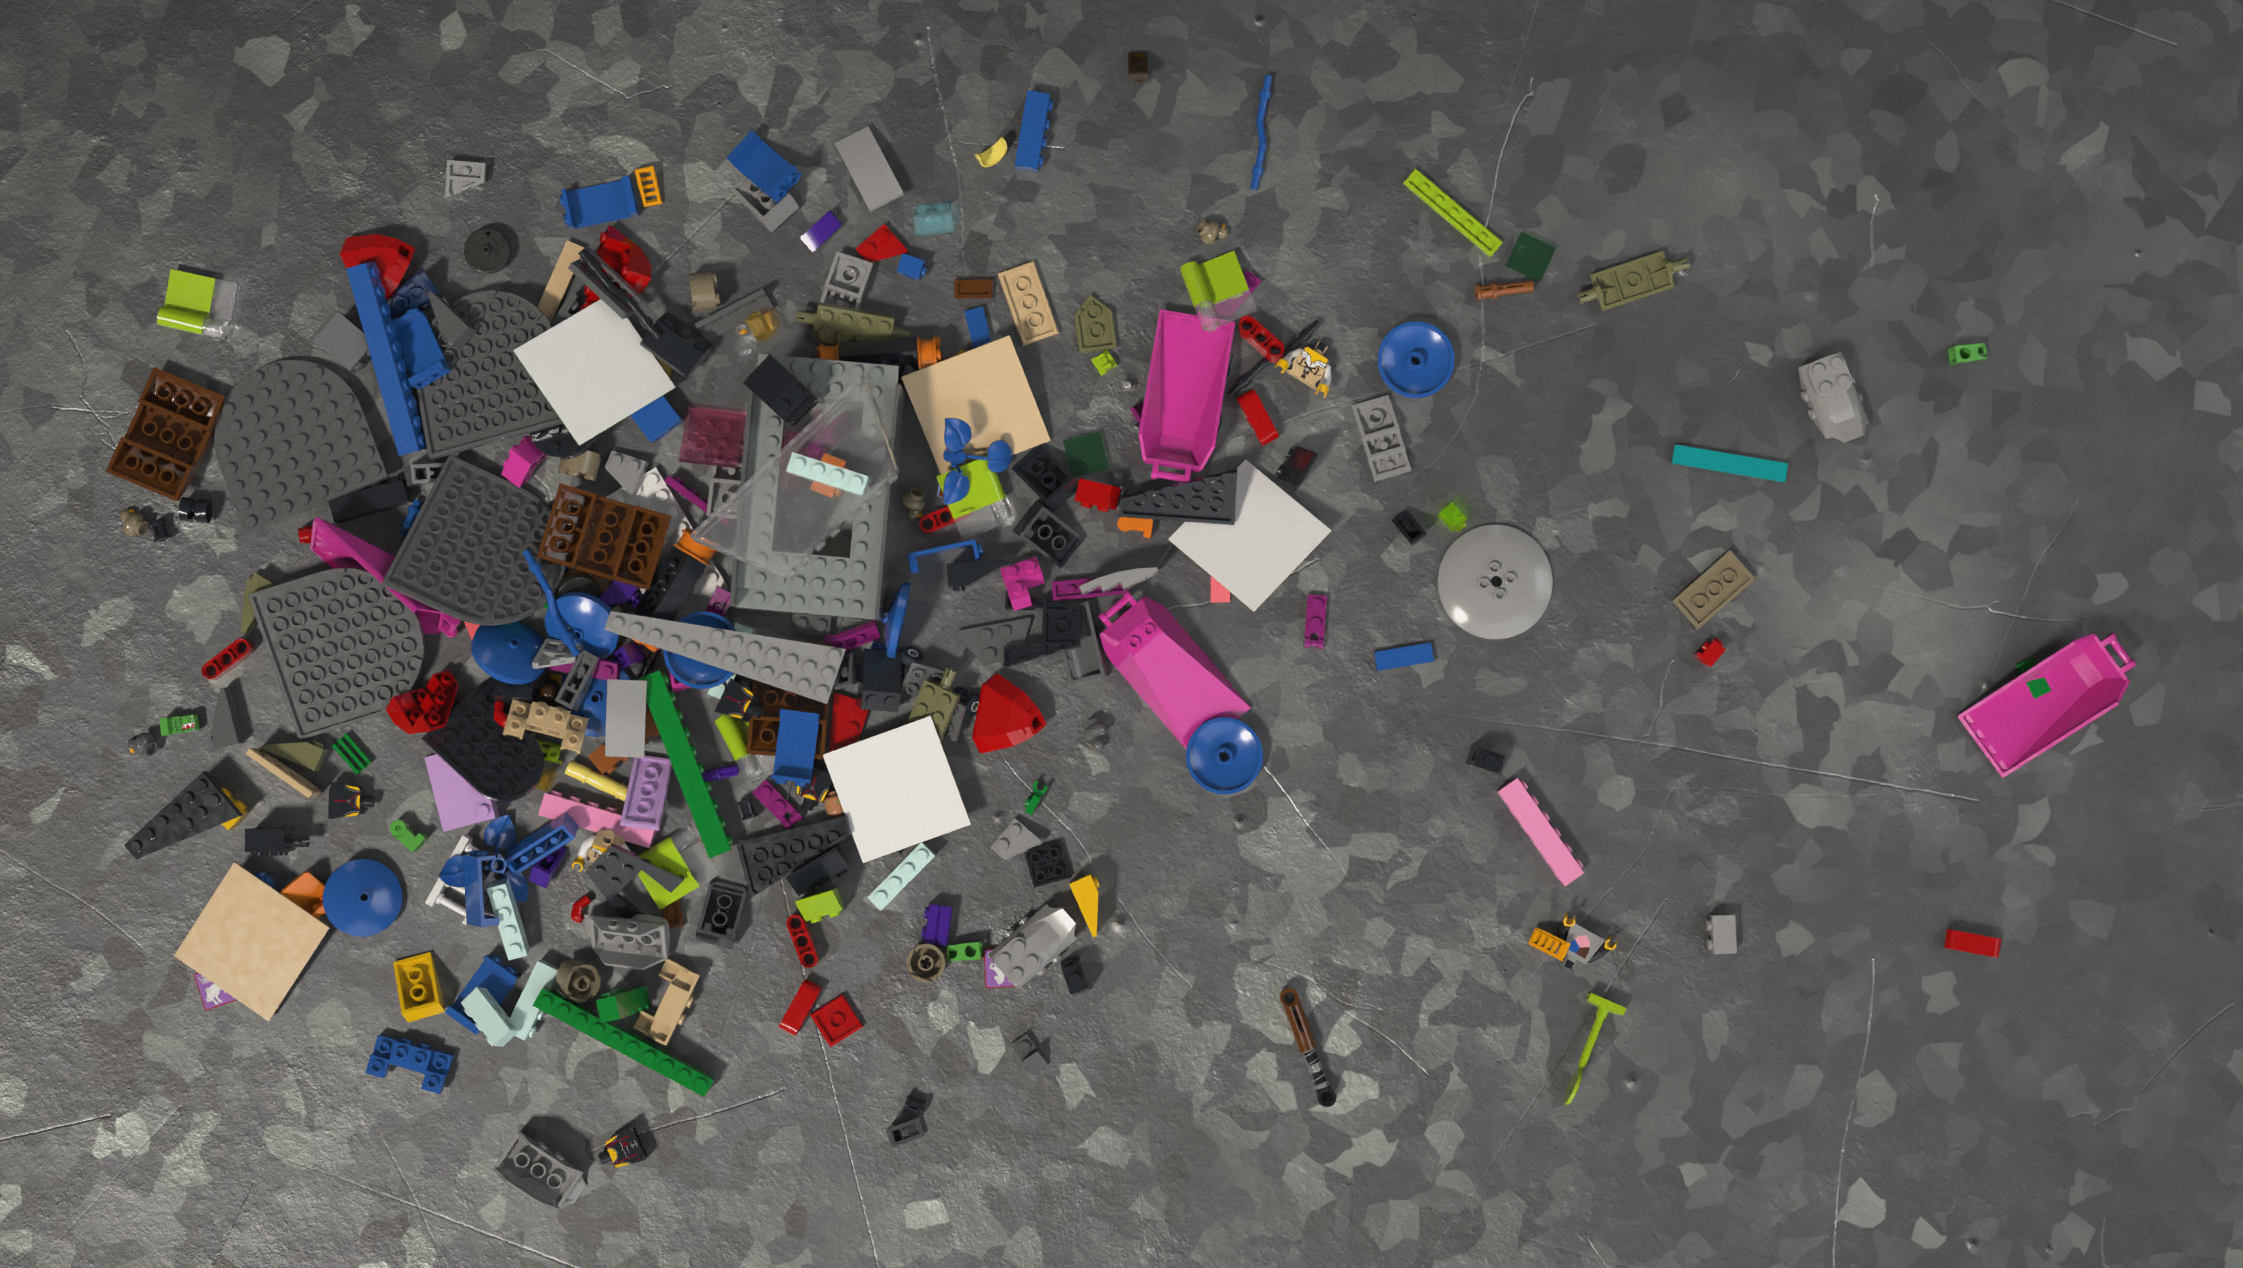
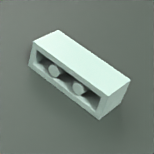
M476 987L461 1002L465 1008V1013L473 1018L476 1022L475 1026L486 1035V1040L490 1045L503 1047L519 1032L487 988Z

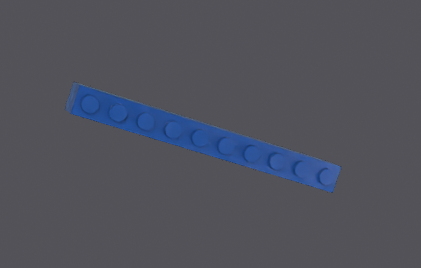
M376 262L346 268L398 455L401 456L427 449L425 435L422 430V420L418 415L417 402L413 397L411 385L408 381L406 363L402 359L401 345L397 341L396 328L392 322L390 307L385 298V289L379 277V268L376 266Z

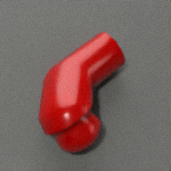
M498 701L494 705V720L500 726L505 727L508 715L504 713V702Z
M587 894L572 905L570 916L576 923H581L584 920L583 908L592 902Z

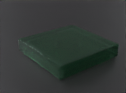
M1520 232L1505 268L1540 283L1556 247Z
M1100 432L1063 441L1070 472L1074 477L1109 469Z

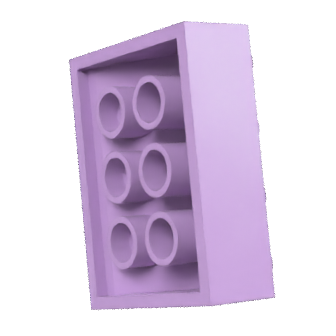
M437 754L425 757L443 832L500 817L496 801L480 795Z

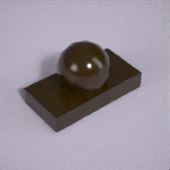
M1128 53L1129 80L1134 83H1143L1148 79L1147 53Z
M546 674L545 684L540 688L539 696L548 706L562 707V704L555 701L566 680V675Z

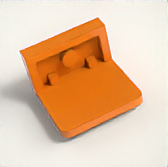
M304 871L279 892L317 919L325 913L322 902L325 885L309 871Z

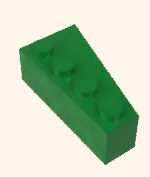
M647 985L622 990V987L610 989L601 994V998L596 1000L601 1023L622 1019L637 1013V1011L640 1012L651 1008Z

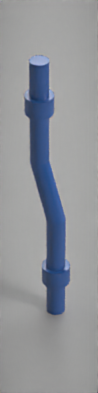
M1265 75L1263 89L1260 90L1259 94L1261 99L1256 118L1259 148L1255 166L1252 168L1253 177L1250 187L1252 190H1258L1260 176L1263 175L1264 170L1262 166L1267 146L1264 116L1267 102L1271 96L1270 87L1273 76Z
M525 550L522 554L529 564V570L532 574H535L545 592L550 617L562 636V642L568 646L573 657H576L581 653L574 643L573 635L567 631L558 615L553 591L541 571L542 567L539 562H536L530 550Z

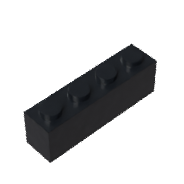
M400 477L390 479L387 484L382 485L381 482L370 485L371 488L365 490L362 488L328 501L333 521L340 523L410 504L412 499L409 488L406 487L405 480H400Z

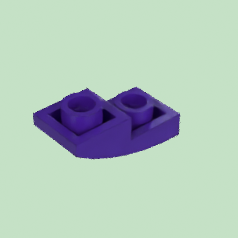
M829 210L800 239L814 252L843 224Z

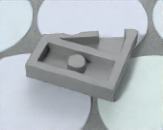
M447 160L445 197L454 196L486 183L487 163Z
M612 450L604 468L634 497L648 463Z
M546 638L532 661L533 669L575 663L578 656L573 657L568 646L564 645L562 641ZM575 643L578 650L581 652V650L583 649L582 644Z
M1014 818L990 848L1004 860H1009L1034 846L1042 845L1043 841Z

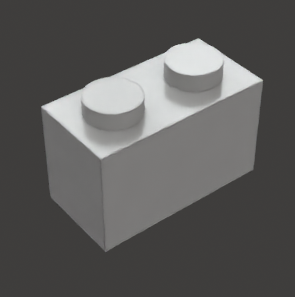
M1709 914V919H1706V930L1709 931L1707 949L1712 954L1737 953L1735 915Z

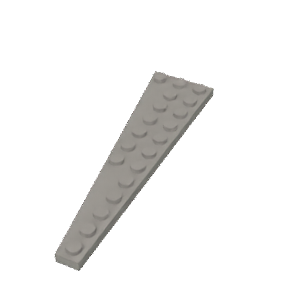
M610 611L604 629L826 704L828 703L846 650Z

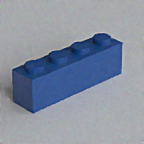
M1027 90L1015 169L1038 172V168L1043 166L1044 156H1041L1042 148H1046L1047 137H1044L1045 130H1049L1050 119L1047 118L1048 111H1052L1053 100H1050V94Z
M567 812L507 849L504 858L507 867L515 875L519 874L576 837L579 825Z

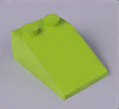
M838 887L795 901L805 921L811 920V923L822 921V916L829 915L830 918L841 915L840 911L844 910Z

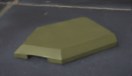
M1090 294L1074 315L1079 353L1116 349L1117 343L1112 310Z

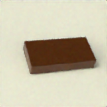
M954 279V299H993V279Z

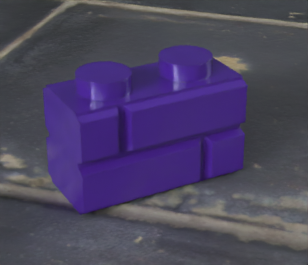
M930 903L929 907H925L924 919H927L926 927H922L921 938H924V943L948 945L953 906Z

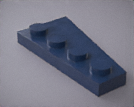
M423 267L386 300L390 307L391 319L402 317L410 309L418 308L422 311L431 306L428 296L430 291L443 299L442 294Z

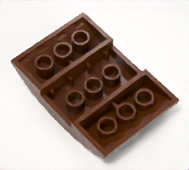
M154 367L138 400L140 403L125 436L121 437L105 472L178 502L193 480L207 453L226 397Z
M560 483L537 557L590 575L649 590L672 516L605 498L595 493Z
M805 642L833 647V644ZM753 679L752 692L760 697L758 706L764 708V714L761 718L752 716L749 721L747 754L775 756L780 725V709L820 714L814 759H824L830 697L826 704Z

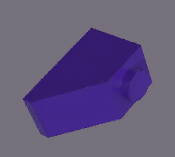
M613 581L599 599L608 606L626 605L630 602L633 603L640 596V589Z
M637 643L620 647L612 655L614 661L621 662L620 673L641 664L645 660L644 651L640 646L638 647Z
M560 847L536 862L532 867L529 881L547 888L555 876L567 849Z

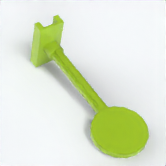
M1587 993L1585 1001L1598 1007L1595 1014L1597 1016L1580 1056L1578 1068L1573 1073L1566 1088L1563 1099L1565 1105H1569L1572 1102L1579 1088L1582 1070L1587 1064L1604 1019L1607 1018L1609 1012L1624 1015L1627 1009L1592 993Z

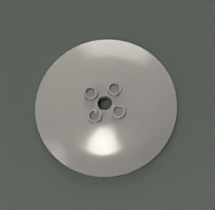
M1505 525L1481 526L1460 536L1446 551L1438 571V593L1448 616L1464 631L1485 639L1510 638L1528 630L1543 615L1552 594V570L1543 549L1526 533ZM1492 577H1500L1501 585L1499 587H1494L1491 584Z

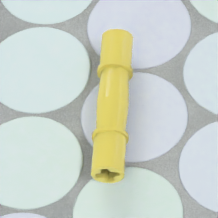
M573 760L570 761L565 771L566 775L581 781L583 784L586 782L601 791L614 795L616 799L625 801L628 789L625 783L621 784L603 774L592 771L590 767L588 768Z

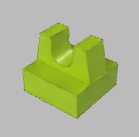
M1107 349L1091 359L1101 376L1117 367L1116 362Z

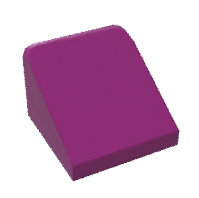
M1143 403L1130 408V412L1139 425Z

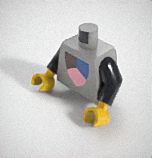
M1568 913L1564 914V921H1562L1557 931V937L1571 945L1562 963L1563 966L1572 970L1577 960L1583 964L1592 963L1603 957L1609 950L1616 948L1618 941L1610 943L1611 935L1605 941L1575 924V915L1572 919H1567Z

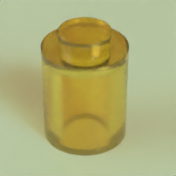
M756 311L745 318L744 321L756 340L763 342L771 337L773 330L761 311Z

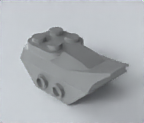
M1842 352L1799 367L1802 389L1801 397L1808 404L1810 419L1814 420L1826 439L1835 438L1845 443L1865 435V427L1869 422L1861 404L1862 396L1859 391H1856L1854 375L1849 372Z
M1046 904L1030 918L1028 916L1024 917L1019 922L1021 926L1016 930L1013 928L1004 935L1006 939L988 954L1017 989H1020L1036 974L1038 976L1042 975L1047 970L1046 965L1051 961L1053 964L1062 957L1060 953L1077 939L1074 936L1077 924L1062 907L1052 908Z
M584 914L586 932L591 937L592 950L605 965L644 970L667 960L670 946V930L668 921L663 917L636 914L631 919Z
M518 1130L493 1170L509 1185L510 1190L515 1193H522L526 1196L525 1199L532 1204L537 1203L555 1211H558L564 1205L574 1204L586 1187L582 1177L584 1172L565 1161V1157L560 1153H553L548 1150L549 1147L543 1142L539 1141L537 1143Z

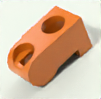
M1120 517L1117 521V526L1121 532H1143V538L1151 539L1153 519Z

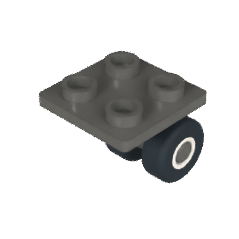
M907 646L902 649L901 678L904 679L901 685L902 693L918 697L925 679L936 683L941 682L945 669L922 663L923 653L915 647Z
M956 687L953 692L960 695V698L944 737L951 741H957L964 714L972 717L977 713L980 696L975 693L967 695L968 690L963 687Z

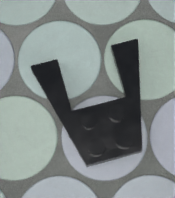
M1006 591L1005 610L1014 611ZM1030 597L1032 605L1016 611L1043 610L1042 646L1004 647V667L1081 647L1082 609L1063 603L1047 601L1046 599Z
M613 843L586 870V873L621 918L632 919L636 914L645 915L618 894L641 870L670 893L684 880L683 875H676L670 872V869L663 866L661 868L651 863L652 861L637 857L635 853Z

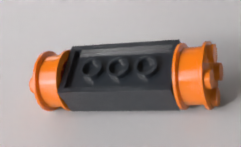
M934 335L931 339H920L918 336L917 338L905 337L837 342L833 346H824L821 343L817 346V359L899 366L898 383H902V376L941 362L942 352L939 349L941 348L940 337Z
M688 527L685 530L682 529L683 534L677 544L674 543L654 575L650 589L645 590L633 612L638 616L674 621L678 612L684 607L687 597L693 592L696 582L703 575L706 565L710 566L709 561L715 552H719L717 550L719 546ZM632 639L633 641H635V642H637V643H639V644L645 645L646 648L650 649L651 651H653V652H655V653H656L657 650H660V649H661V648H658V647H655V646H652V645H649V644H646V643H643V642H640V641H637V640Z

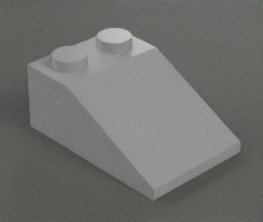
M745 176L730 188L770 232H773L799 208L788 192L776 203Z

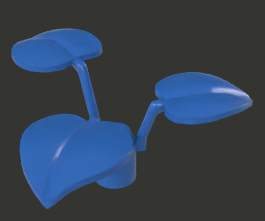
M945 418L944 441L947 448L944 451L943 457L946 462L951 463V467L957 470L950 471L945 478L943 498L946 505L958 502L968 494L970 487L969 479L967 476L962 475V470L957 466L963 463L966 458L988 460V469L997 473L1004 471L1010 465L1013 457L1010 446L1001 440H996L989 446V457L965 454L961 449H964V444L971 440L972 432L970 426L965 421L957 418Z
M503 815L490 822L484 831V841L487 845L494 846L496 859L489 860L488 865L481 867L482 870L489 869L491 872L500 873L502 876L500 879L509 877L515 900L526 902L528 898V885L524 875L521 872L515 875L511 870L504 874L507 863L501 858L498 847L500 849H508L513 846L516 841V830L510 816ZM453 856L444 864L439 878L445 884L458 888L465 887L463 856Z

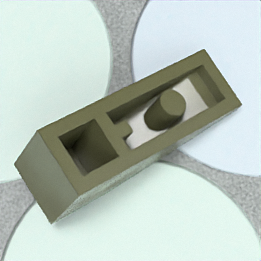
M260 573L250 575L246 581L247 586L244 591L241 632L243 634H250L257 623L248 594L278 585Z
M313 740V742L263 745L261 748L314 771H320L329 750L323 747V743Z

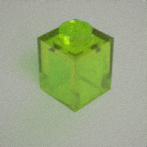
M1453 502L1436 515L1451 533L1454 531L1458 533L1466 526L1464 522L1467 518Z

